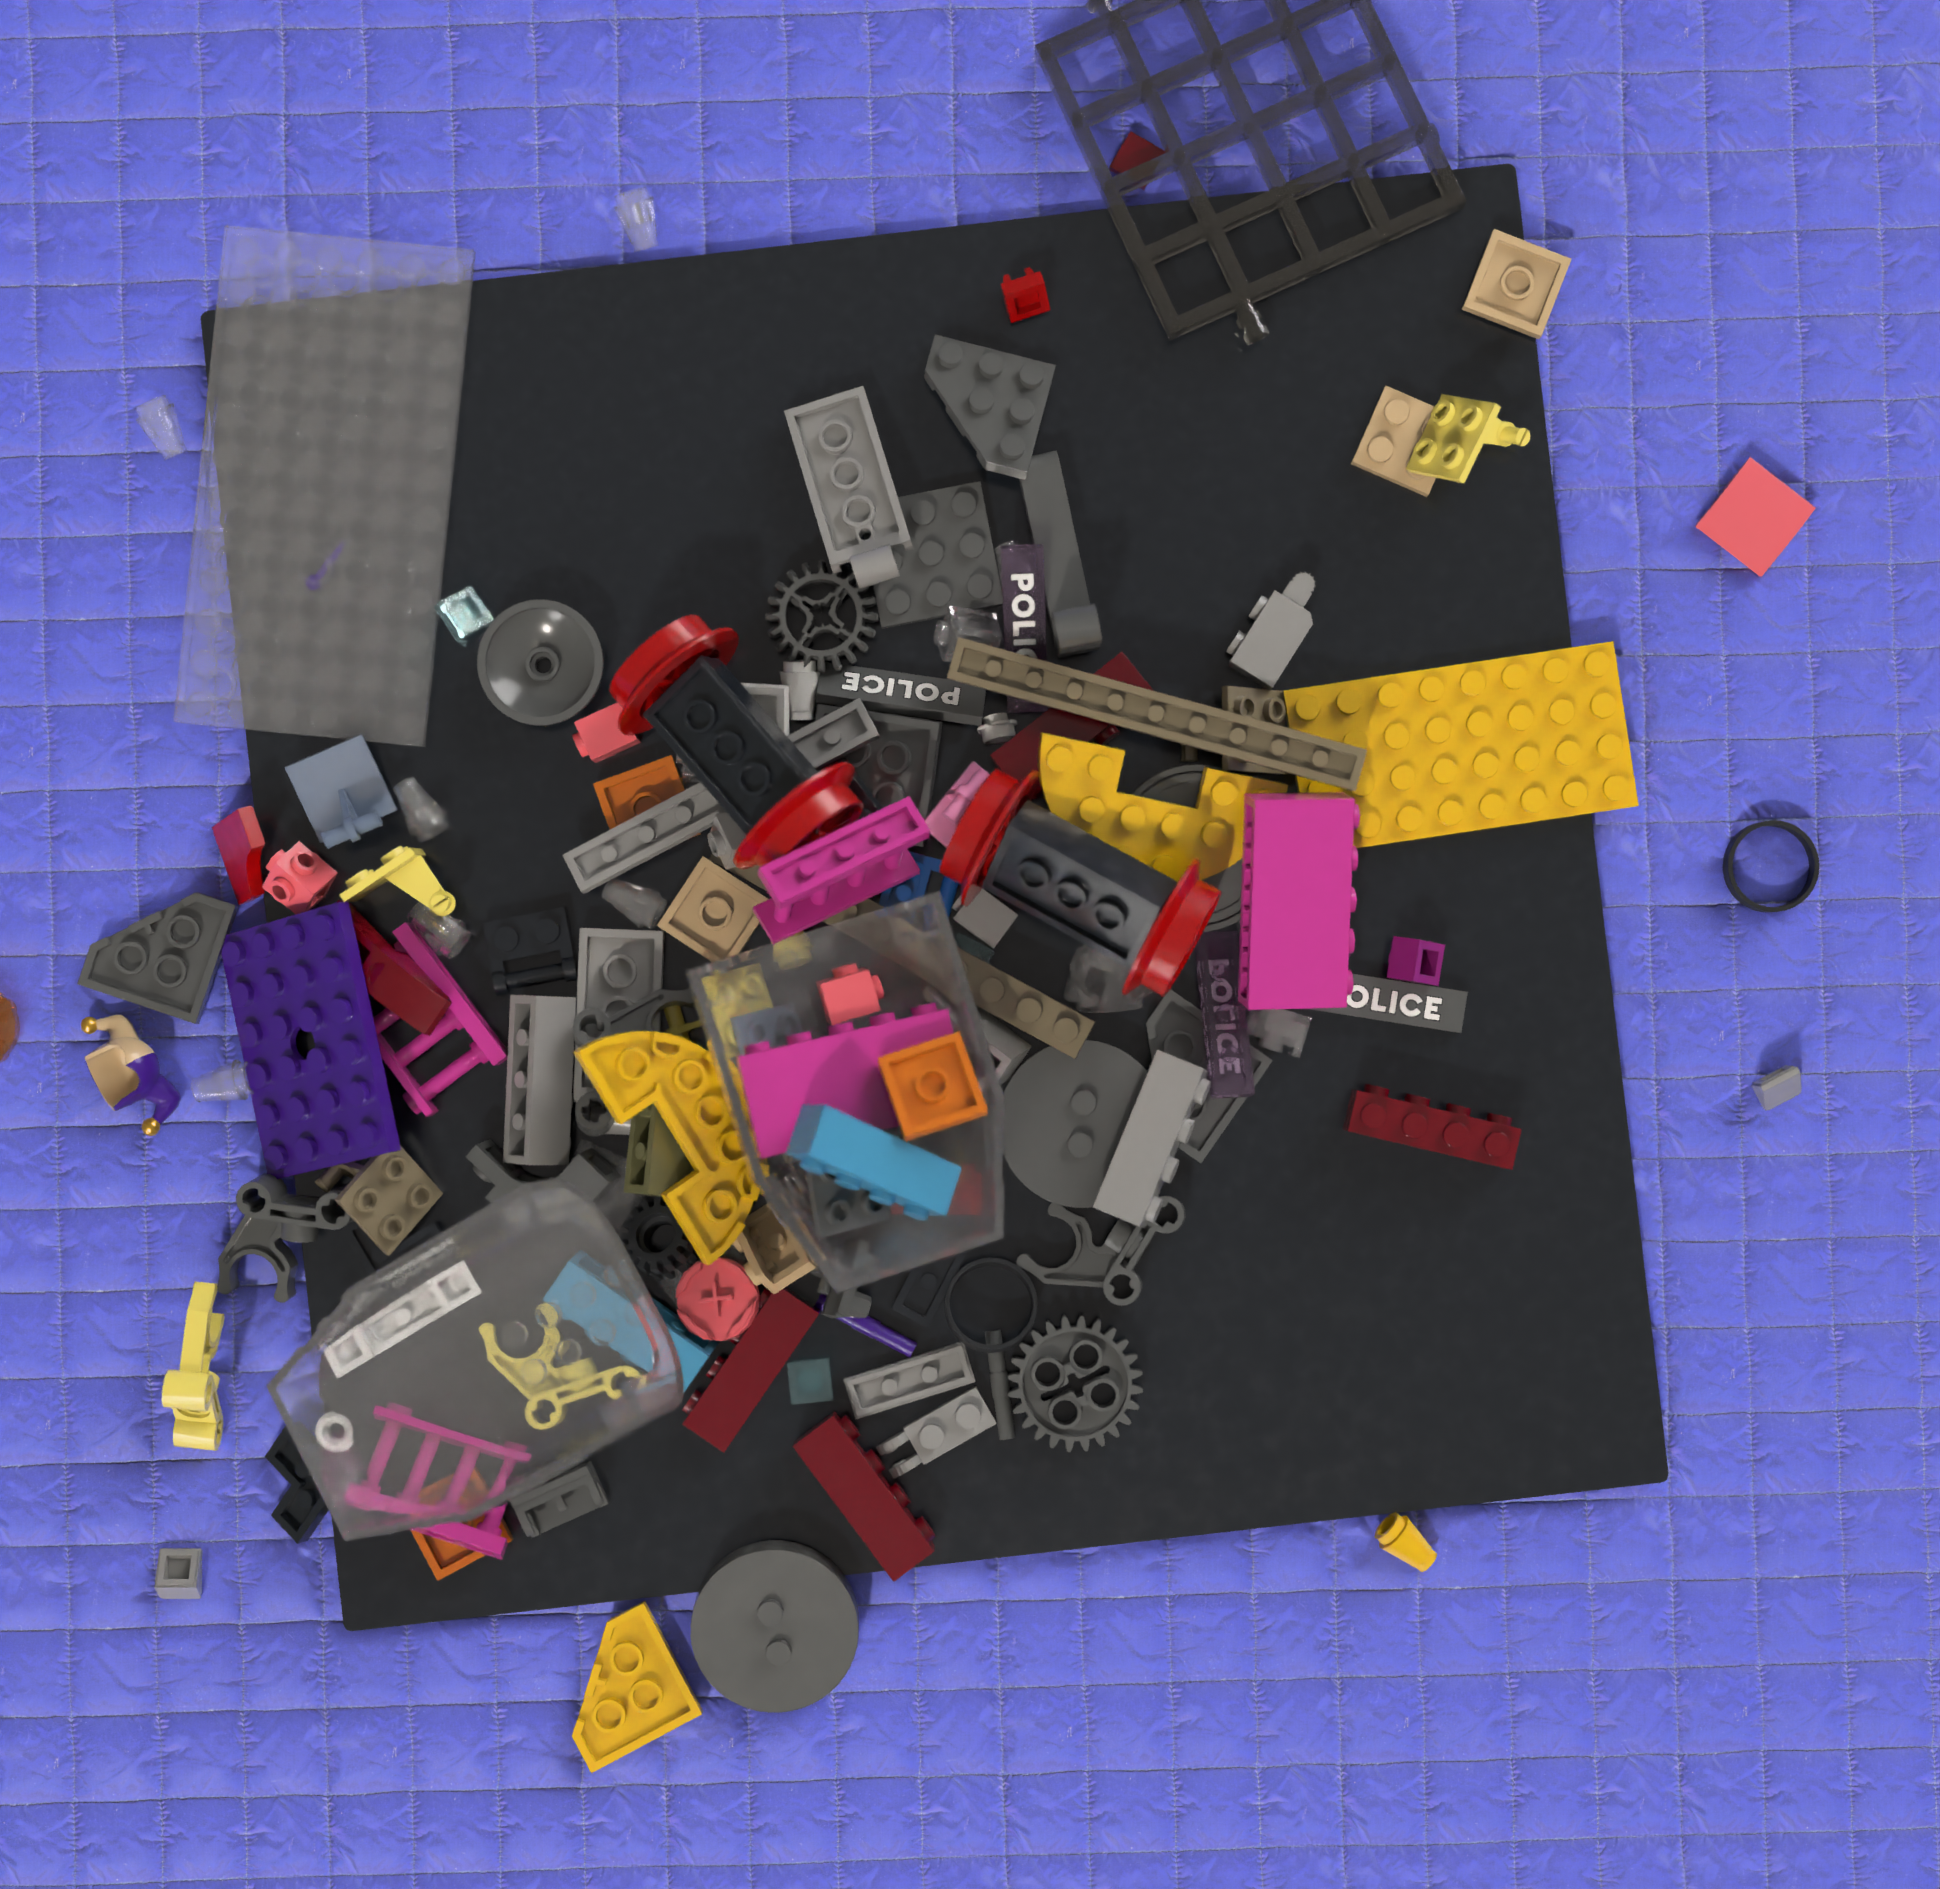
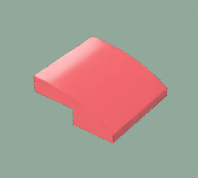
M1749 457L1724 487L1719 497L1696 523L1695 527L1758 576L1762 577L1816 507L1753 458Z

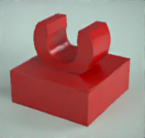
M1028 267L1024 268L1026 276L1011 280L1009 274L1003 276L1004 283H1001V289L1011 323L1050 311L1046 286L1040 271L1034 273Z

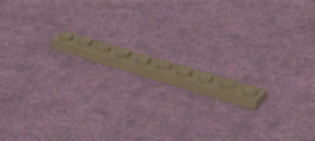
M958 637L947 675L949 680L1356 792L1367 750L960 637Z
M712 853L709 860L724 867L720 856L715 857ZM759 866L748 869H739L737 867L727 869L767 891L758 876ZM866 899L823 920L824 923L1074 1059L1077 1058L1096 1021L871 899Z

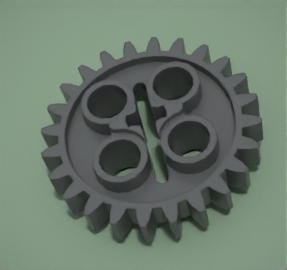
M1080 1314L1076 1326H1070L1066 1315H1062L1061 1327L1057 1329L1049 1320H1046V1334L1042 1335L1037 1330L1032 1329L1031 1334L1035 1341L1033 1345L1022 1341L1019 1343L1020 1348L1025 1353L1024 1358H1011V1362L1020 1368L1019 1372H1012L1007 1375L1008 1380L1019 1385V1387L1008 1391V1397L1021 1398V1402L1012 1408L1014 1414L1027 1413L1022 1422L1023 1428L1030 1427L1033 1424L1038 1426L1034 1439L1039 1440L1046 1433L1049 1434L1050 1448H1054L1059 1439L1065 1440L1067 1452H1071L1074 1441H1080L1082 1448L1086 1452L1089 1449V1439L1095 1438L1098 1444L1103 1447L1105 1446L1103 1433L1108 1431L1118 1438L1120 1435L1115 1424L1118 1421L1127 1425L1132 1423L1125 1413L1126 1409L1139 1410L1140 1406L1131 1399V1394L1143 1393V1388L1133 1384L1132 1379L1140 1377L1143 1373L1141 1369L1129 1367L1138 1356L1136 1353L1123 1354L1122 1351L1129 1343L1127 1338L1115 1343L1113 1338L1116 1328L1112 1326L1105 1333L1100 1332L1101 1320L1098 1318L1091 1327H1085L1084 1316ZM1085 1344L1093 1346L1097 1350V1358L1094 1363L1088 1366H1081L1075 1362L1073 1358L1074 1352L1079 1346ZM1052 1362L1057 1365L1060 1371L1055 1381L1042 1383L1037 1379L1035 1372L1041 1363ZM1106 1365L1110 1368L1109 1372L1082 1382V1391L1079 1393H1075L1073 1388H1068L1048 1400L1043 1401L1040 1398L1047 1391L1067 1385L1069 1383L1068 1375L1071 1373H1075L1078 1378H1082ZM1108 1383L1114 1388V1397L1110 1402L1098 1404L1093 1401L1091 1391L1097 1384ZM1059 1401H1071L1076 1406V1414L1071 1420L1059 1421L1053 1415V1408Z

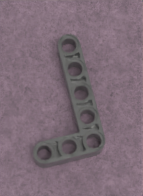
M1057 450L1032 455L1026 480L1019 479L1057 657L1062 658L1099 650L1102 642L1099 619L1095 604H1090Z

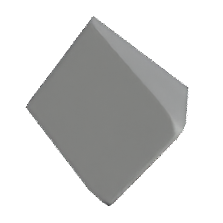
M1788 1065L1752 1082L1753 1085H1751L1763 1109L1766 1111L1799 1095L1802 1090L1801 1075L1798 1067Z
M201 1548L159 1549L154 1588L160 1598H201Z

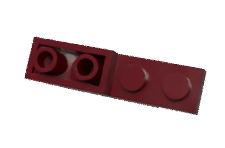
M349 902L368 993L424 1035L430 1036L452 1004V1001L407 953L394 950Z

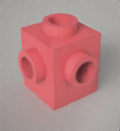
M299 841L289 851L285 852L281 849L270 859L266 866V869L270 872L262 888L294 914H299L311 910L326 896L338 872Z

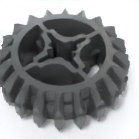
M824 560L818 561V573L812 574L807 562L803 563L802 570L805 576L798 579L796 573L793 570H789L787 576L793 584L789 588L780 581L775 584L776 589L784 595L782 599L775 596H769L768 603L771 606L779 608L778 612H768L765 614L767 621L779 623V626L772 627L767 631L770 638L783 636V639L775 645V649L780 653L790 647L792 650L787 656L786 660L788 662H796L799 656L804 657L802 662H804V667H806L811 660L818 661L817 669L819 673H825V662L832 660L834 669L841 671L842 664L839 658L845 655L852 665L855 664L857 659L851 650L854 647L863 653L869 650L868 645L860 640L861 636L863 635L868 638H875L876 636L874 629L865 626L866 622L873 623L878 621L877 613L865 612L866 608L876 604L875 597L869 596L861 599L860 596L869 589V586L859 589L858 585L853 587L852 584L856 580L853 570L848 572L843 579L840 577L842 571L835 574L833 571L832 574L826 573L827 567ZM824 584L836 587L833 592H830L821 600H812L800 594L803 590L814 585ZM847 594L854 602L857 612L853 631L848 629L837 618V612L842 605L841 601ZM791 604L798 607L807 617L802 634L797 641L791 635L788 627V612ZM806 605L814 611L820 608L821 612L822 607H830L829 617L839 629H836L831 624L824 627L823 623L822 627H813L816 620ZM823 634H831L844 641L841 645L829 650H813L808 648L811 642L814 643Z

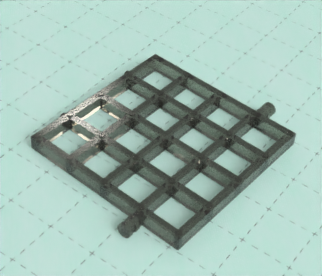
M1088 0L1086 6L1090 13L1095 14L1096 18L1035 45V56L1169 341L1236 312L1238 317L1236 324L1239 330H1244L1246 333L1243 335L1246 345L1256 343L1267 337L1270 333L1266 325H1261L1260 321L1263 318L1259 310H1254L1253 303L1464 208L1467 200L1439 144L1440 138L1437 128L1433 123H1429L1371 0H1320L1291 13L1285 0H1263L1273 22L1222 45L1200 0H1134L1114 10L1111 7L1112 0ZM1181 4L1203 53L1150 76L1127 27ZM1352 9L1376 59L1324 82L1301 32ZM1111 35L1133 85L1080 108L1057 59ZM1283 41L1306 90L1253 113L1230 64ZM1213 72L1236 122L1183 145L1160 95ZM1385 77L1409 128L1357 151L1333 100ZM1143 103L1166 153L1112 177L1089 127ZM1315 109L1339 159L1286 183L1263 132ZM1245 140L1269 191L1215 214L1192 164ZM1418 146L1442 197L1390 220L1366 169ZM1175 172L1198 219V223L1145 246L1122 195ZM1348 177L1372 228L1319 252L1295 201ZM1278 209L1302 260L1248 283L1225 232ZM1208 241L1232 292L1181 315H1177L1154 264Z

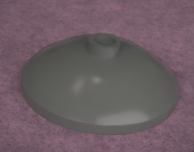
M529 600L504 610L486 629L480 642L477 656L480 683L492 704L513 720L536 726L561 723L581 712L595 696L601 683L604 668L601 643L590 623L571 607L551 600ZM543 658L550 659L551 669L546 673H540L537 670V663Z

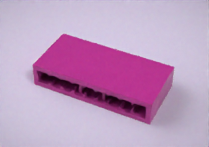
M1344 792L1244 793L1238 1001L1248 1010L1347 1008V995H1351L1353 992V974L1351 970H1348L1349 954H1352L1355 948V935L1353 929L1350 928V912H1355L1357 904L1355 888L1351 887L1352 871H1356L1358 866V851L1356 846L1353 845V832L1359 826L1360 812L1358 805L1355 804V799Z
M933 1002L911 1007L912 1016L895 1019L894 1012L869 1017L870 1025L854 1029L853 1023L850 1021L828 1026L829 1035L812 1039L811 1031L785 1036L787 1044L770 1048L768 1040L743 1046L745 1054L735 1056L758 1157L765 1158L786 1153L802 1105L826 1104L880 1130L898 1127L899 1123L878 1067L877 1057L954 1033L949 1010H937L936 1003Z

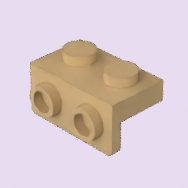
M778 1197L747 1216L743 1223L745 1224L743 1231L733 1243L739 1253L744 1252L748 1262L743 1266L751 1281L756 1286L763 1284L773 1294H776L816 1268L785 1204Z

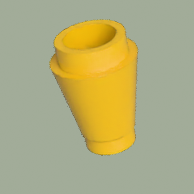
M1397 1512L1389 1514L1375 1531L1374 1537L1379 1541L1381 1549L1417 1568L1420 1572L1426 1571L1437 1557V1553L1406 1515L1400 1516Z

